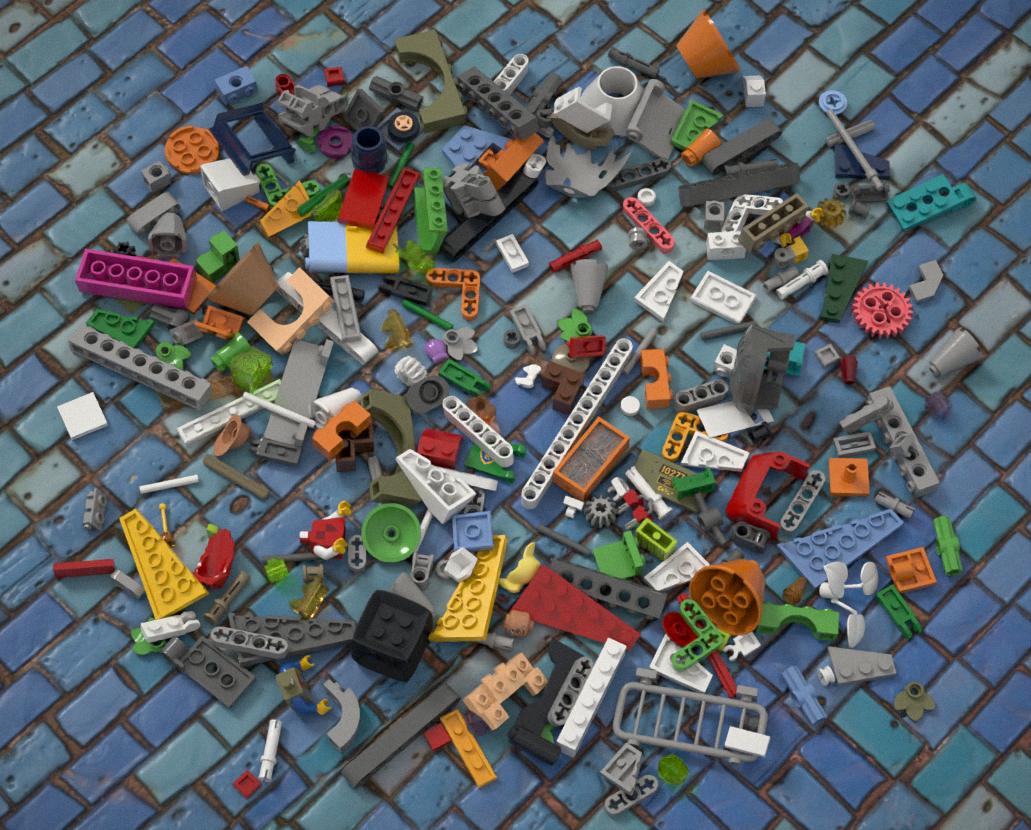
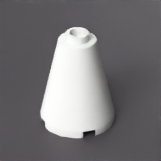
M349 388L316 399L309 404L311 419L315 418L317 421L316 427L322 429L327 425L331 417H336L346 404H350L355 400L360 405V397L362 395L359 390Z

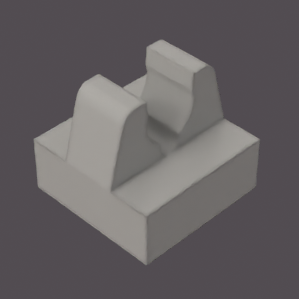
M912 433L900 434L889 449L894 454L898 453L904 458L910 457L911 454L908 452V448L910 450L917 448L914 442L916 438Z

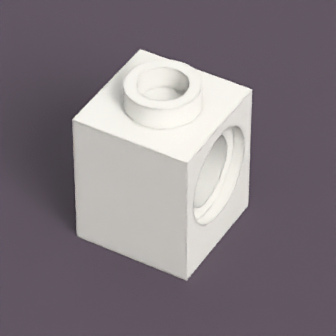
M724 344L715 360L713 371L719 376L730 378L737 350Z

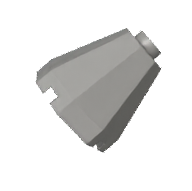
M165 213L161 216L148 237L149 251L152 253L155 251L161 259H177L182 252L183 254L187 252L186 233L180 217L175 213Z

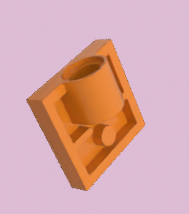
M923 547L886 556L885 561L899 594L936 585L937 581Z

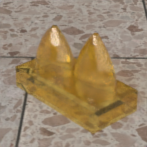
M394 308L387 311L389 317L383 322L381 330L395 332L387 339L384 347L397 348L404 345L406 348L413 346L414 344L401 314Z
M315 577L313 582L301 586L305 594L303 598L289 601L291 609L300 614L303 620L313 618L329 591L324 581L318 577Z

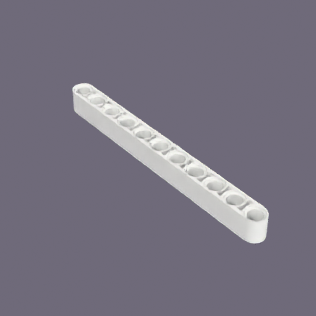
M624 338L616 342L524 486L521 493V504L525 509L531 510L537 507L552 483L554 469L579 441L622 373L623 368L632 355L633 346L630 340ZM583 407H590L591 409L586 410ZM579 421L581 424H575L574 422ZM565 436H570V437H572V438H571V439H566V438H564V437H565ZM555 451H561L563 453L556 454ZM546 466H552L553 468H552V469H547V468H545V467H546ZM536 481H543L544 483L537 484ZM527 496H533L534 499H530V500H529V499H527L526 497H527Z

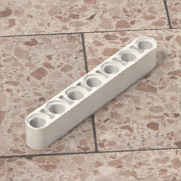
M287 272L277 280L279 287L276 291L302 313L304 307L303 299L287 282L292 276L290 272ZM332 308L328 312H324L317 324H315L362 365H365L378 353L376 346L362 333L361 341L342 343L337 314Z

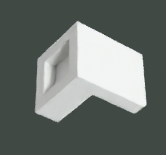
M462 547L451 554L444 572L459 583L471 575L478 558Z

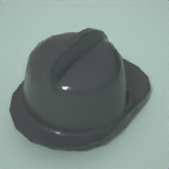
M429 376L409 388L406 396L407 404L411 410L417 413L428 412L441 405L443 400L449 396V385L440 376Z

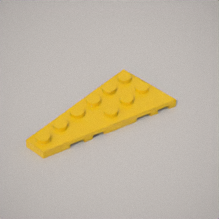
M134 509L119 518L156 620L170 617L209 595V592L139 510Z

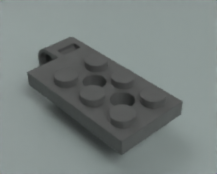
M203 635L190 649L174 636L160 651V654L169 663L229 710L256 681V676L244 667H240L238 662L214 646ZM210 665L218 667L215 673H208L206 670ZM225 677L233 679L230 685L222 684V680Z

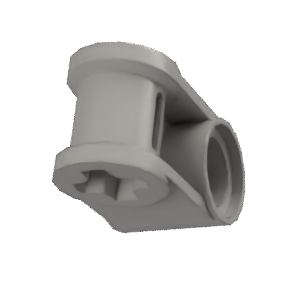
M414 552L411 579L421 591H424L429 584L434 554L429 556ZM420 577L424 579L422 581L415 580L416 578Z

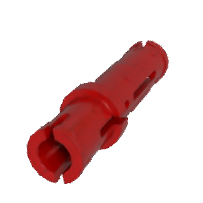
M596 239L585 246L581 245L575 251L549 262L550 270L552 273H556L578 260L588 259L590 255L603 249L600 241Z

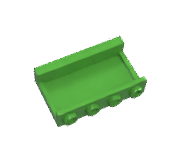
M424 167V188L415 187L413 190L419 254L437 255L448 231L441 168Z

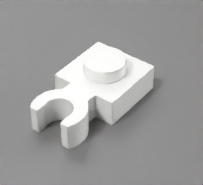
M753 632L734 638L735 645L726 646L723 652L733 651L734 655L729 658V661L733 662L737 659L738 654L742 653L746 657L759 649L761 644Z

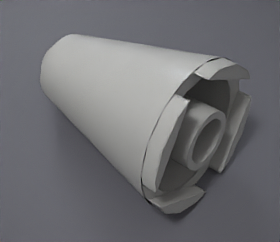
M593 259L578 260L576 265L571 264L578 306L584 313H593L594 310L598 309L608 272V264L603 261L602 265L597 264V260Z
M958 328L929 362V369L933 375L942 377L983 357V352H978L977 347H979L978 343L966 330L962 332V328Z
M402 572L388 592L423 605L432 612L434 618L436 616V613H434L436 608L408 574Z

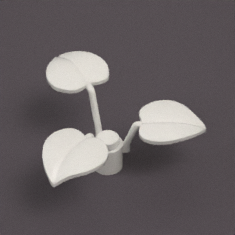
M832 562L823 567L827 574L828 583L823 582L821 584L820 596L831 599V603H836L852 613L847 621L848 649H852L861 641L865 632V620L863 615H857L856 610L838 601V599L843 597L844 589L863 587L864 595H872L875 592L879 578L876 565L873 562H867L863 565L860 575L862 583L853 585L844 584L848 577L845 563Z

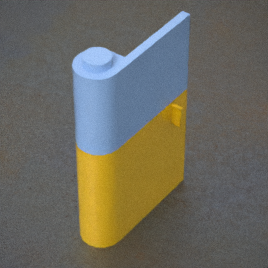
M308 221L309 258H305V269H309V273L398 274L397 226L382 254L366 248L373 229L338 222Z

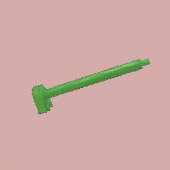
M316 126L313 128V135L302 136L297 141L300 148L311 154L316 151L314 149L315 145L312 144L314 142L312 139L319 132Z

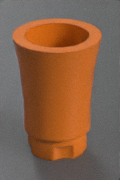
M705 129L685 149L681 157L689 167H693L699 164L708 152L722 144L713 131Z

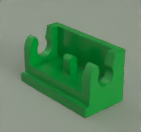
M710 467L701 473L682 478L674 476L671 479L677 500L692 497L694 493L701 491V494L714 491L716 485Z

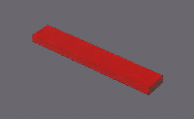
M403 167L369 237L366 248L384 253L420 178L419 172Z

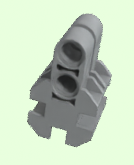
M297 85L294 87V95L290 94L289 90H286L279 97L278 107L284 106L285 112L278 114V120L310 136L313 135V126H316L321 131L325 129L330 117L343 112L347 108L348 99L322 85H317L310 89Z
M468 163L458 165L452 170L455 173L452 177L445 176L442 179L443 191L454 212L458 215L465 212L464 215L468 218L480 213L496 216L505 209L490 178L483 175L479 166L475 165L470 169V164Z

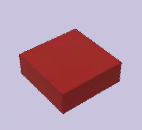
M342 66L324 69L327 87L345 84Z
M442 723L423 732L433 752L451 743V739Z
M246 770L232 785L247 800L262 786V783Z

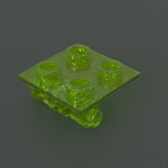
M408 240L405 248L394 243L392 244L396 248L395 252L402 259L405 258L409 261L407 264L412 270H417L420 274H427L428 269L431 270L435 267L434 260L426 252H423V249L415 241Z

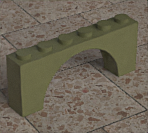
M436 30L394 39L395 52L399 63L414 62L426 65L433 69L444 83V89L439 98L431 105L419 109V120L424 134L465 124L466 116H468L467 108L462 105V94L456 89L458 88L457 80L455 77L452 78V67L450 63L447 64V53L445 49L442 50L441 36H437Z
M373 389L368 390L360 397L361 406L371 414L372 419L379 422L388 431L395 443L398 456L409 449L415 451L411 408L407 404L406 397ZM399 464L394 475L379 476L369 484L371 502L382 504L396 503L408 509L421 502V497Z

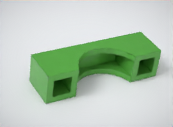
M764 602L762 617L756 627V633L776 635L783 625L796 622L807 626L812 631L816 640L835 642L838 636L839 612H835L832 609L817 610L809 606L799 608L791 604L781 606L774 605L772 602Z

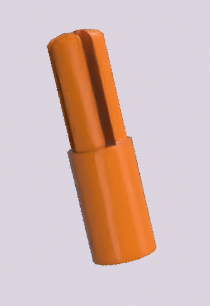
M247 196L245 202L265 211L270 209V205L250 196Z

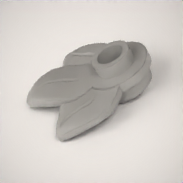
M462 327L457 331L451 329L444 333L443 342L448 347V354L453 359L461 361L463 354L471 355L478 351L477 345L471 339L475 331L471 328Z

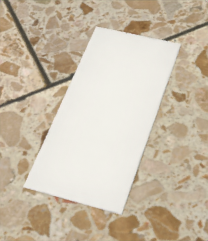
M732 401L697 409L709 438L758 426L764 421L767 423L774 421L769 409H757L764 420L755 424L750 415L738 411Z

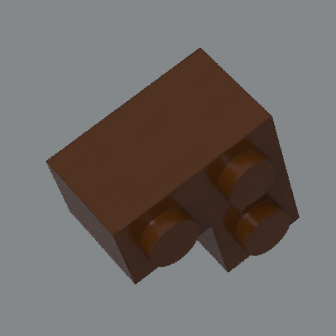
M549 361L542 377V387L556 392L553 398V410L570 416L584 386V373Z
M373 424L369 425L358 436L351 430L339 432L338 436L343 439V449L335 455L337 472L356 471L355 453L374 452Z

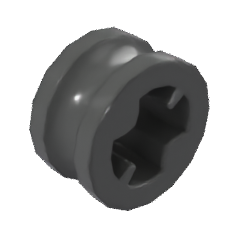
M844 182L837 183L833 190V196L838 200L847 199L850 193L849 185Z
M511 329L505 332L503 343L507 348L514 349L519 346L520 334L518 331ZM509 337H515V341L512 340L510 342Z

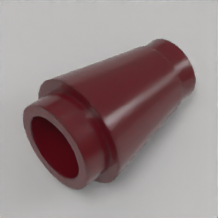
M842 356L839 364L843 383L854 384L858 366L856 356Z

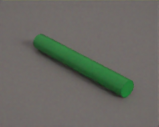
M411 142L407 144L388 184L390 189L394 188L403 167H405L415 147Z
M406 299L402 303V306L446 330H451L454 326Z

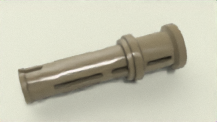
M240 571L223 595L213 601V606L208 612L203 614V618L213 626L219 624V619L224 613L229 611V605L251 579L250 576Z

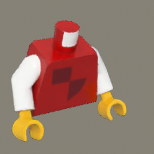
M344 500L338 505L339 510L321 520L313 521L312 531H300V543H310L311 553L324 560L330 558L343 559V554L346 551L344 547L348 545L345 541L346 524L344 515L349 516L351 514V505Z

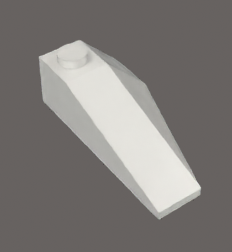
M411 449L395 459L429 511L442 524L451 520L452 515H458L476 495L462 479L458 477L455 479L446 473L447 470L443 468L438 469L431 464L430 460Z

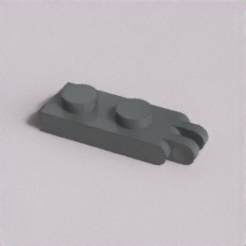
M260 438V440L252 439L250 443L252 446H249L248 449L257 458L298 467L303 452L302 446L266 438Z

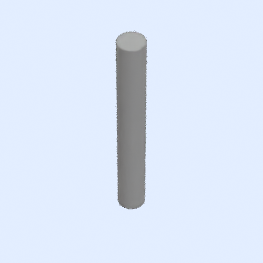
M654 329L649 331L623 368L622 373L627 376L640 359L641 350H646L656 336L657 332Z

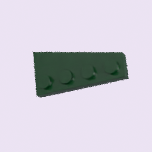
M832 254L821 320L840 323L868 264V260Z

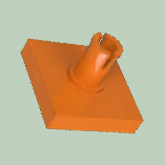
M828 459L830 496H869L867 459Z

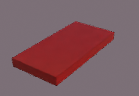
M354 169L338 217V223L374 229L390 176Z

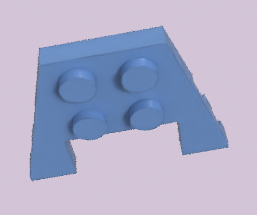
M464 125L442 148V153L454 168L468 163L471 169L491 147L499 151L501 149L505 151L506 148L504 146L510 138Z

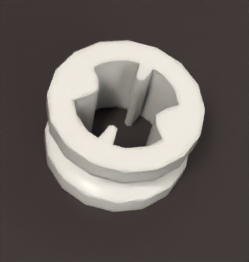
M825 666L824 670L818 669L819 679L824 686H827L829 682H835L834 674L829 666Z

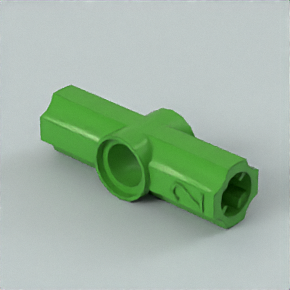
M939 516L933 520L936 534V551L938 556H941L945 575L949 577L956 576L963 571L959 557V540L954 536L950 517Z

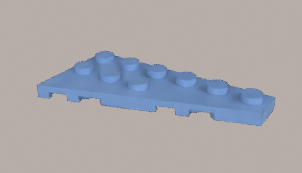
M892 509L869 515V517L861 520L850 521V523L842 526L840 524L812 533V535L807 537H799L791 542L777 544L776 548L815 591L823 582L828 581L827 574L823 568L825 565L832 562H843L848 567L901 528L904 522Z

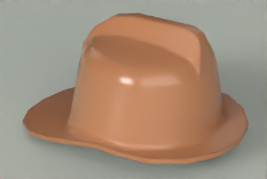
M235 414L229 419L224 430L217 438L213 447L215 456H222L229 449L240 448L246 442L251 428L241 422L239 415Z

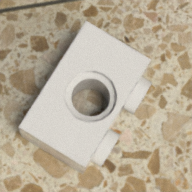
M741 231L708 233L706 241L708 260L744 258L746 249L738 241Z

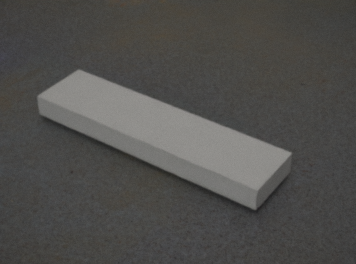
M349 275L330 277L342 343L361 341Z

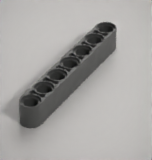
M786 163L681 185L678 187L680 205L683 207L706 203V201H717L800 183L799 164Z
M447 683L443 684L346 765L340 774L354 789L359 788L420 737L423 732L440 720L442 716L452 710L461 698Z

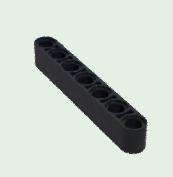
M521 170L497 192L505 206L501 214L491 216L480 213L468 218L442 242L439 250L452 261H457L536 188L538 180L528 177Z

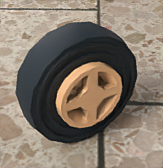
M401 111L390 117L387 128L389 135L394 140L409 142L419 134L420 123L414 114Z

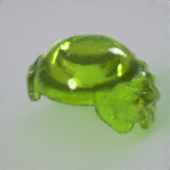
M671 754L663 756L658 761L657 772L659 778L664 783L681 785L685 782L689 770L687 764H684L680 757Z

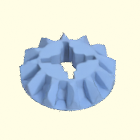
M826 91L819 98V108H822L823 113L832 109L836 116H838L839 113H843L847 108V99L838 91ZM830 99L833 103H836L835 107L830 104Z

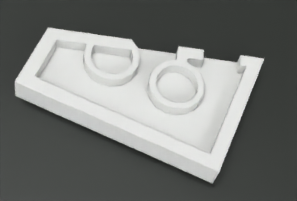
M668 261L634 297V301L664 322L683 276V270Z
M696 431L684 455L681 466L710 467V469L742 472L749 452L715 438H709L707 435Z

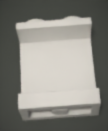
M577 87L556 99L554 115L586 133L609 122L612 105L606 102L594 109L580 101L582 88Z

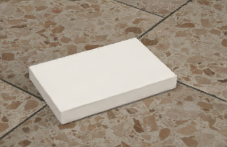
M707 271L691 296L690 302L737 325L741 324L756 300L757 295Z

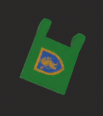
M475 443L473 444L464 467L498 477L507 483L514 482L513 471L504 470L505 467L498 465ZM509 443L513 448V454L521 458L525 457L526 447L524 445Z

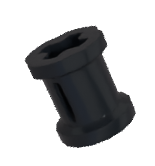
M766 421L756 428L747 430L748 436L754 445L766 437L770 438L773 436L771 427Z

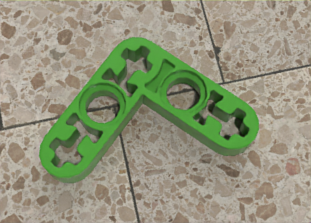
M261 164L257 167L256 174L260 180V186L272 209L277 204L274 200L278 199L280 201L294 186L282 190L270 165ZM263 171H265V172L267 173V175H268V178H267V179H265V176H264V174L262 173ZM311 180L302 183L309 198L320 192L319 184L316 181ZM269 184H273L276 186V188L274 190H268L266 189V186Z
M686 599L681 603L680 615L698 638L673 655L671 664L673 669L678 672L686 671L716 651L722 643L721 633L699 605L691 599ZM686 606L693 608L692 613L690 611L685 612ZM702 620L706 623V627L699 629L695 623ZM710 637L713 639L717 638L716 644L711 642L706 648L705 644L709 642ZM698 646L702 649L703 653L701 655H694L691 649ZM688 654L689 657L685 659L684 665L681 663L677 664V658L683 660Z

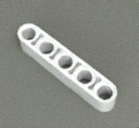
M448 396L443 400L444 415L452 424L501 467H509L513 464V448L507 441L457 397Z

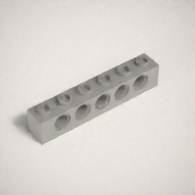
M891 387L869 393L866 405L874 404L875 399L880 398V396H886L894 403V408L874 420L876 427L880 428L884 443L888 444L889 448L900 434L912 433L916 438L914 442L917 448L915 450L908 448V452L911 454L910 458L913 460H908L898 453L894 454L890 450L893 460H896L899 465L898 468L901 476H904L907 481L910 493H913L914 497L918 498L937 491L940 482ZM914 473L920 474L921 477L914 475Z

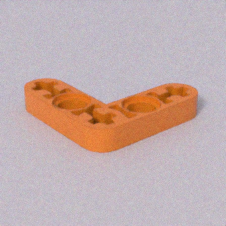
M432 268L427 271L426 281L431 287L463 289L462 318L466 321H473L477 318L480 275L477 271ZM433 275H437L436 280H432ZM455 275L458 277V280L451 282L448 280V277ZM461 276H464V282H461ZM470 277H474L473 282H470ZM473 292L476 296L473 299H468L465 295ZM468 305H472L471 314H468Z

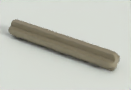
M206 454L203 458L204 465L259 498L266 500L269 496V489L212 455Z

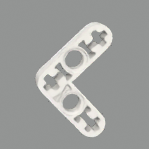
M747 194L738 196L733 202L721 231H742L749 214L764 215L781 204L783 200L777 197ZM758 203H764L762 207L756 208ZM741 215L740 219L733 220L735 216Z

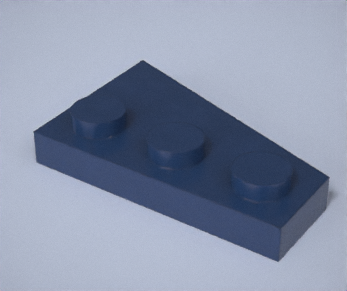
M835 144V178L867 179L865 176L866 172L850 148ZM861 152L871 168L875 169L879 175L878 178L880 180H889V160Z

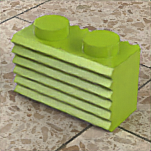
M648 518L636 529L635 536L638 543L644 546V549L653 553V556L656 555L660 560L665 561L676 551L678 541Z

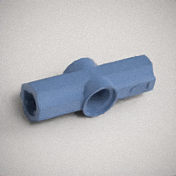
M797 665L791 666L782 672L781 676L791 691V698L797 708H801L810 725L817 726L826 720L827 715L817 700L818 697L815 689L810 683L807 684Z

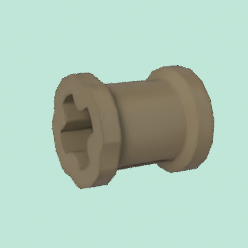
M323 564L312 567L303 565V582L305 583L308 580L324 582Z

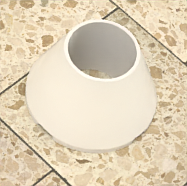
M619 66L605 69L587 86L581 95L580 101L594 109L606 102L611 104L610 121L599 126V128L613 129L615 135L624 137L627 136L626 130L644 93V88L629 69ZM619 93L624 95L625 97L616 98L611 97L607 94Z

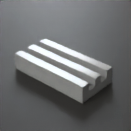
M871 431L833 439V445H835L838 458L874 452L876 449ZM862 439H868L867 441L853 442V443H851V444H846V445H841V446H840L841 443L852 442V441H857V440H862Z

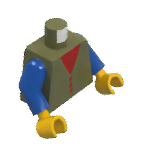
M307 655L299 661L282 665L279 674L275 677L285 702L295 713H315L317 711L320 715L326 714L331 709V707L326 706L329 700L323 699L318 705L313 702L300 670L306 671L314 666V663L310 664L307 661L311 656Z

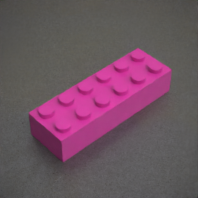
M85 249L75 282L79 292L188 309L197 276L194 266Z

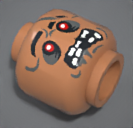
M512 610L505 616L503 629H506L508 635L525 638L528 632L532 633L534 621L530 620L529 613Z

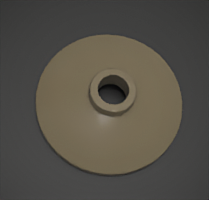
M566 344L559 346L553 353L552 362L581 373H584L589 367L590 357L569 358V347Z

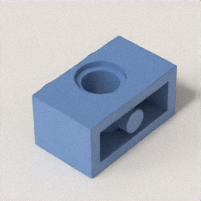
M247 66L215 79L216 91L225 106L257 92L256 80Z

